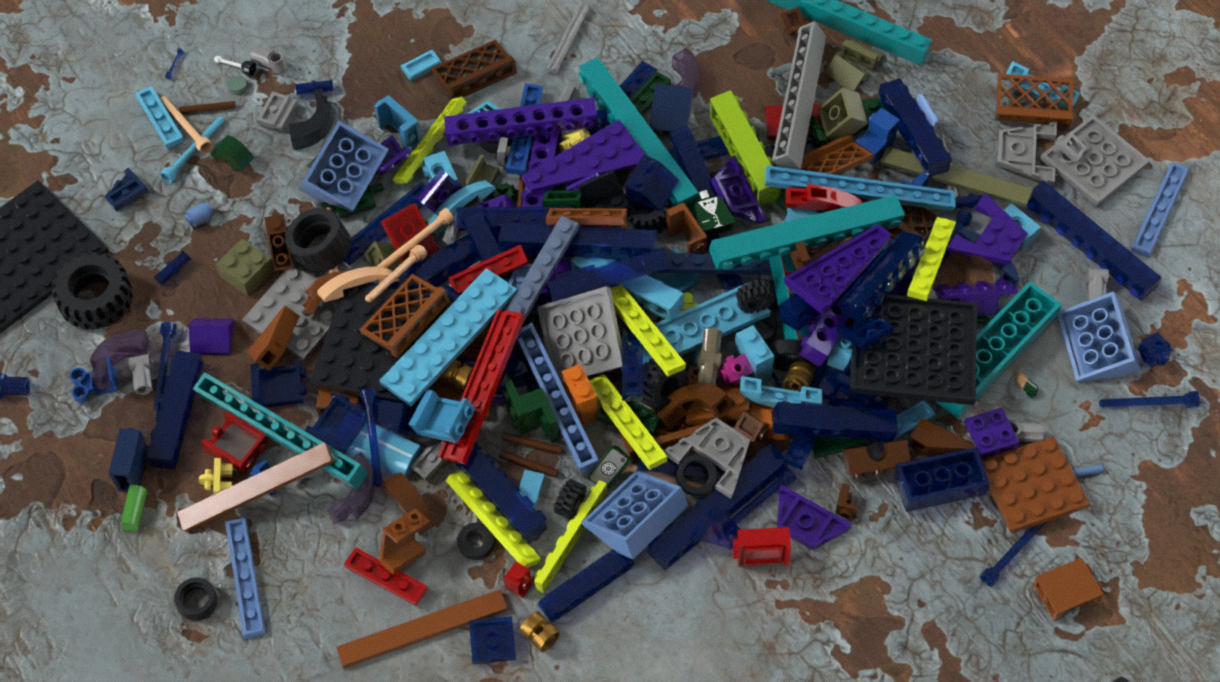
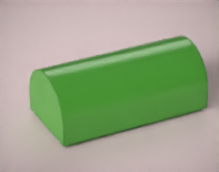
M132 484L129 486L121 519L123 531L135 532L139 528L147 490L142 486Z

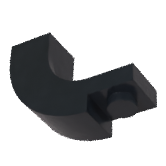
M322 89L314 90L316 111L313 116L306 121L289 124L293 150L315 145L331 130L334 121L331 102H328L327 95L323 96Z

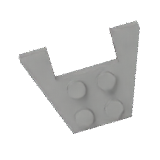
M1050 122L1048 125L1042 126L1041 124H1035L1030 128H1023L1022 126L999 130L997 165L1054 186L1055 168L1036 166L1035 159L1036 138L1055 140L1057 122Z
M714 418L695 430V433L687 438L684 437L676 445L666 448L664 453L678 465L691 450L708 458L713 464L726 472L716 484L715 489L731 499L750 439L718 418Z

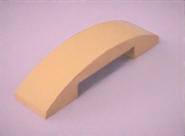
M383 267L353 269L332 278L319 288L317 293L324 302L344 297V289L372 281L380 284L392 271Z

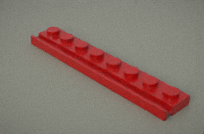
M497 309L462 398H467L475 407L473 416L470 418L458 444L448 441L443 442L438 455L442 460L447 459L452 462L467 464L524 322L525 316L522 313L504 312Z

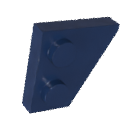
M129 168L124 171L125 176L123 179L117 180L113 188L105 195L106 201L116 212L148 192L147 187Z

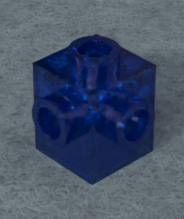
M1156 332L1142 339L1137 351L1141 354L1142 360L1153 368L1157 365L1163 366L1169 361L1172 349L1169 342L1164 340L1159 332Z

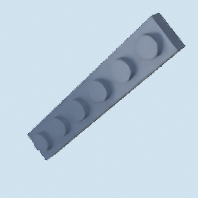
M563 216L560 217L505 311L522 313L525 319L527 318L578 231L579 223Z

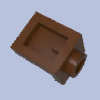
M743 411L733 429L751 441L759 442L766 438L770 424L762 422L747 411Z
M842 483L835 514L846 519L856 518L858 506L850 504L853 494L849 493L850 485Z

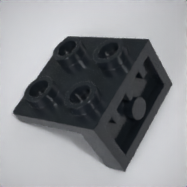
M613 170L578 185L588 208L627 209V212L631 211Z

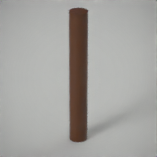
M229 101L181 106L179 111L181 114L234 109L236 108V102Z
M505 432L502 435L503 441L557 454H562L563 446Z
M503 450L500 451L499 458L555 478L558 476L559 470Z

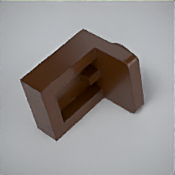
M799 7L780 15L789 35L793 33L798 35L799 27L809 24V21H804Z

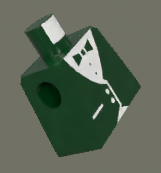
M707 190L698 193L697 196L700 202L694 204L693 215L706 236L709 237L733 230L735 220L723 199L719 196L711 198Z

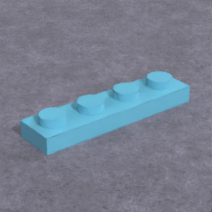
M150 86L135 93L137 100L166 148L169 149L184 142L183 136L153 87Z

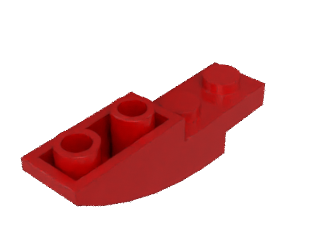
M807 184L806 189L786 188L785 192L786 208L823 210L824 213L862 203L861 199L852 194L820 185Z

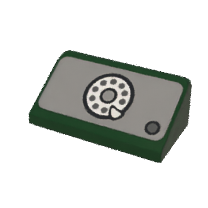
M611 446L587 477L595 484L599 480L605 482L608 490L632 459L619 446Z

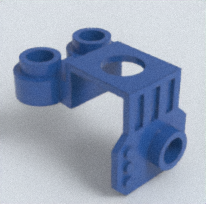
M107 357L109 372L107 375L93 377L91 372L86 373L83 368H75L70 372L69 376L72 383L77 385L72 390V396L76 402H86L91 393L97 396L118 391L117 370L113 368L109 357ZM102 380H109L111 382L110 387L107 389H101L99 384Z

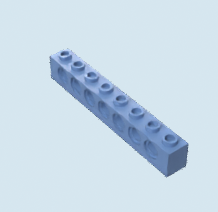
M531 323L520 329L516 340L539 388H542L557 419L558 428L583 477L592 471L599 460Z

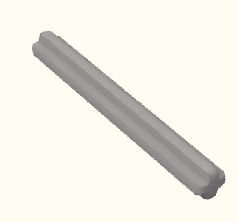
M581 2L547 67L549 73H557L589 10L587 3Z

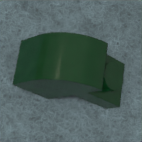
M226 135L219 141L210 153L214 159H224L233 170H243L254 158L253 154L243 143L230 135Z

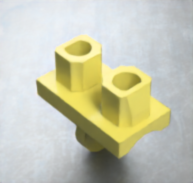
M583 128L566 133L562 136L564 141L559 143L558 146L563 152L590 137L591 134L587 129Z
M214 458V475L211 474L210 469H206L205 474L199 476V483L205 485V490H211V485H214V494L231 487L232 482H221V477H233V465L221 463V458Z

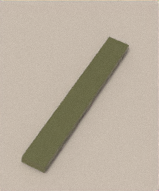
M888 146L880 160V165L916 176H920L924 171L930 174V180L981 195L987 194L991 198L1025 208L1033 193L1032 188Z

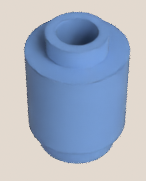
M201 202L187 210L184 218L189 226L193 225L197 228L211 220L215 213L208 202Z

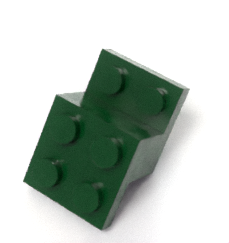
M512 380L504 382L505 390L502 391L503 403L506 411L512 415L511 422L514 429L518 428L522 435L541 428L544 436H548L551 443L558 441L557 419L543 389L539 388L519 396Z

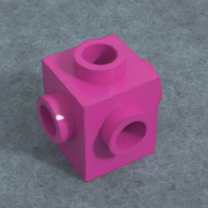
M743 354L734 358V355L723 359L724 364L720 365L718 372L721 380L725 381L726 385L733 382L735 386L740 383L741 376L753 373V370L746 355Z

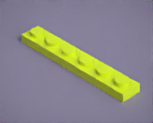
M463 97L451 99L410 154V157L407 158L392 178L396 185L407 184L413 179L414 172L424 164L423 158L430 155L434 150V145L444 137V117L459 115L463 111V106L466 103Z
M940 217L936 218L909 286L907 296L927 301L955 229L956 221Z
M620 284L610 288L615 311L664 373L670 376L684 370L686 363L624 286Z
M603 374L590 380L589 382L597 395L598 403L646 467L651 470L667 462V455L606 375Z
M459 472L448 476L446 482L518 563L527 568L539 563L541 558L535 550L509 524V521L486 498L483 492L477 488L468 475L464 472Z
M599 480L596 486L591 487L585 503L582 502L578 508V514L569 521L564 536L561 535L558 538L555 550L546 557L542 570L539 569L534 577L537 591L545 593L586 529L581 522L607 496L608 490L605 482Z

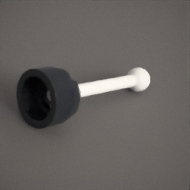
M220 56L214 58L216 63L222 62L240 67L245 75L253 76L256 72L257 65L253 61H244L242 64L222 59Z

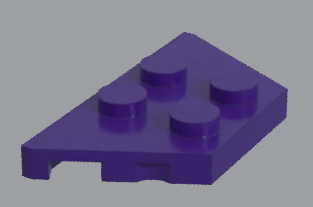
M732 156L712 178L711 182L717 195L723 199L732 216L762 224L767 219L736 156Z
M784 485L780 486L777 528L789 527L790 538L815 550L850 530L852 526L850 522Z

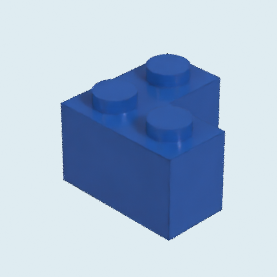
M883 108L877 113L874 112L869 117V127L863 136H859L855 142L873 154L874 159L868 161L871 165H874L883 156L887 146L891 147L896 142L900 119Z

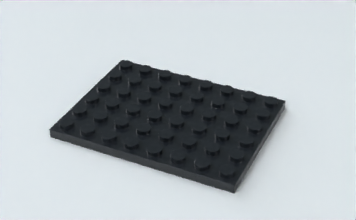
M39 180L0 207V333L52 295V282L56 279L57 271L62 270L61 266L64 263H69L71 258L75 256L76 258L81 257V254L84 253L92 255V252L102 255L110 252L108 247Z

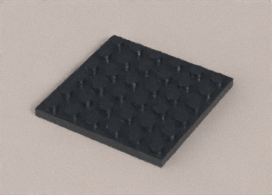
M365 283L344 289V297L339 298L310 380L311 387L410 406L383 387L379 380L455 300H450L449 304L397 358L391 354L390 350L360 332L363 325L397 289L387 287L372 302H367L365 297L377 285ZM419 294L409 296V302L420 300ZM423 294V299L430 297L429 295ZM406 297L398 298L395 303H405ZM420 305L410 307V313L416 312ZM406 308L396 310V316L407 314ZM392 311L385 312L382 315V319L393 317ZM407 319L397 321V327L403 326ZM393 322L383 324V330L393 328ZM379 325L372 326L368 331H379ZM394 333L383 335V340L388 342L394 336ZM437 380L428 388V390H435ZM425 392L411 407H418Z
M856 291L849 393L975 405L977 303L931 298L924 301L909 296Z

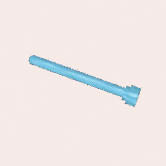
M218 117L204 131L201 137L209 138L223 124L224 118ZM196 141L172 166L165 167L160 172V176L164 181L171 184L177 178V171L198 150L196 148Z

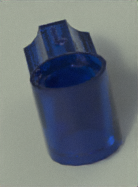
M0 373V399L4 398L5 395L27 396L29 394L30 380L28 377H8Z

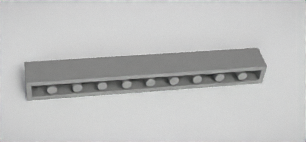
M815 21L799 27L772 162L777 167L801 170L826 42V34Z

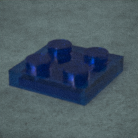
M512 616L469 621L473 665L516 660Z

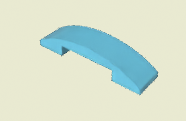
M1013 61L1006 74L1032 76L1028 74V68ZM1027 81L1019 84L1025 92L1032 87ZM1047 83L1038 85L1044 93L1051 89ZM1063 85L1062 89L1057 87L1063 95L1069 91V87ZM1035 89L1028 94L1035 99L1041 97ZM1054 90L1047 95L1053 103L1060 98ZM1073 90V107L1080 95V92ZM1044 98L1041 100L1042 102L1048 103ZM1063 100L1056 104V106L1068 108V105Z
M487 181L475 182L461 188L440 205L428 225L437 219L439 212L444 208L454 215L473 198L477 197L482 201L496 188ZM441 225L432 234L437 237L447 229L448 225Z
M741 376L740 394L756 403L785 410H807L818 408L822 405V389L802 386L799 392L761 385L762 379Z

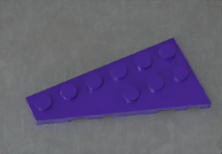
M619 119L523 174L522 180L531 193L555 188L556 185L567 183V185L573 184L574 181L581 180L593 173L602 175L611 170L615 172L622 169L630 170L634 166L642 164L643 166L650 165V160Z
M878 224L786 276L784 284L823 315L892 240L891 233Z

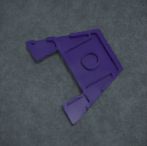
M984 194L976 205L975 210L992 218L975 243L956 234L949 244L947 251L950 253H954V251L964 253V256L968 257L972 255L983 257V260L1008 265L1027 238L1028 233L987 194Z

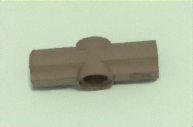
M704 329L702 349H700L697 362L699 367L697 383H707L716 386L717 371L721 363L720 345L722 331L718 329Z

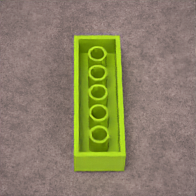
M730 90L710 98V119L730 156H736L760 207L776 201L780 196L781 188L765 186V168L767 165L774 166L772 159L766 156L765 147L762 141H758L754 126H750L748 123L747 113L740 108L739 98L734 96Z

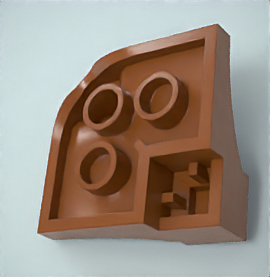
M699 367L689 369L687 376H689L687 383L689 385L697 383ZM717 373L716 386L727 393L734 405L719 419L728 425V420H739L743 411L749 412V399L740 394V383L735 386L733 382L726 385L725 381H722L719 373ZM696 410L686 415V425H701L717 417L709 411Z

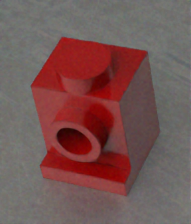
M517 561L514 562L504 576L505 588L521 598L526 595L534 583V579L531 578L530 569Z

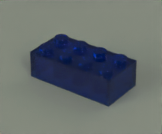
M977 447L896 464L893 475L905 512L986 495L990 484Z

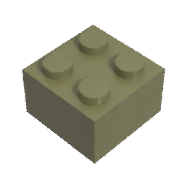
M842 87L818 107L824 134L829 140L834 141L847 134L852 136L867 124L860 94Z
M243 238L215 264L219 276L248 297L274 272L272 259Z

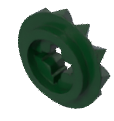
M498 182L494 186L496 189L488 195V201L499 197V193L504 194L505 192L506 196L515 204L518 200V190L515 189L513 184L509 185L507 182L505 184Z

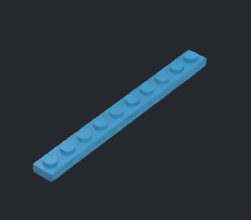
M768 165L765 168V186L806 189L807 184L835 188L852 194L859 199L877 200L897 195L900 204L948 211L955 209V191Z

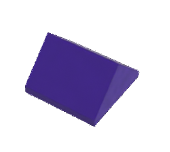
M440 169L416 199L435 213L446 199L463 187Z
M195 318L189 324L190 354L230 355L235 319Z

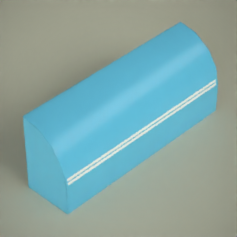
M351 412L343 420L335 438L336 448L390 474L401 472L406 478L412 471L410 466L422 454L420 445Z

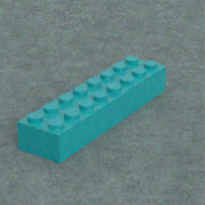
M1031 281L977 335L976 401L1059 314L1062 304ZM935 401L957 419H960L972 406Z

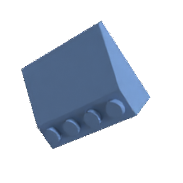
M338 121L302 181L299 190L317 200L353 212L389 149L343 122Z
M1114 291L1059 311V322L1077 382L1121 377L1142 370L1121 301Z
M636 470L581 523L617 553L634 559L688 507V504L680 486Z

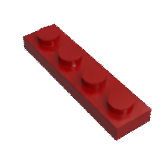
M518 245L448 279L456 297H459L486 268L497 276L502 277L528 265L529 262L521 245Z
M356 547L344 563L345 568L414 606L418 605L428 590L425 584L401 571L393 575L379 562V559Z

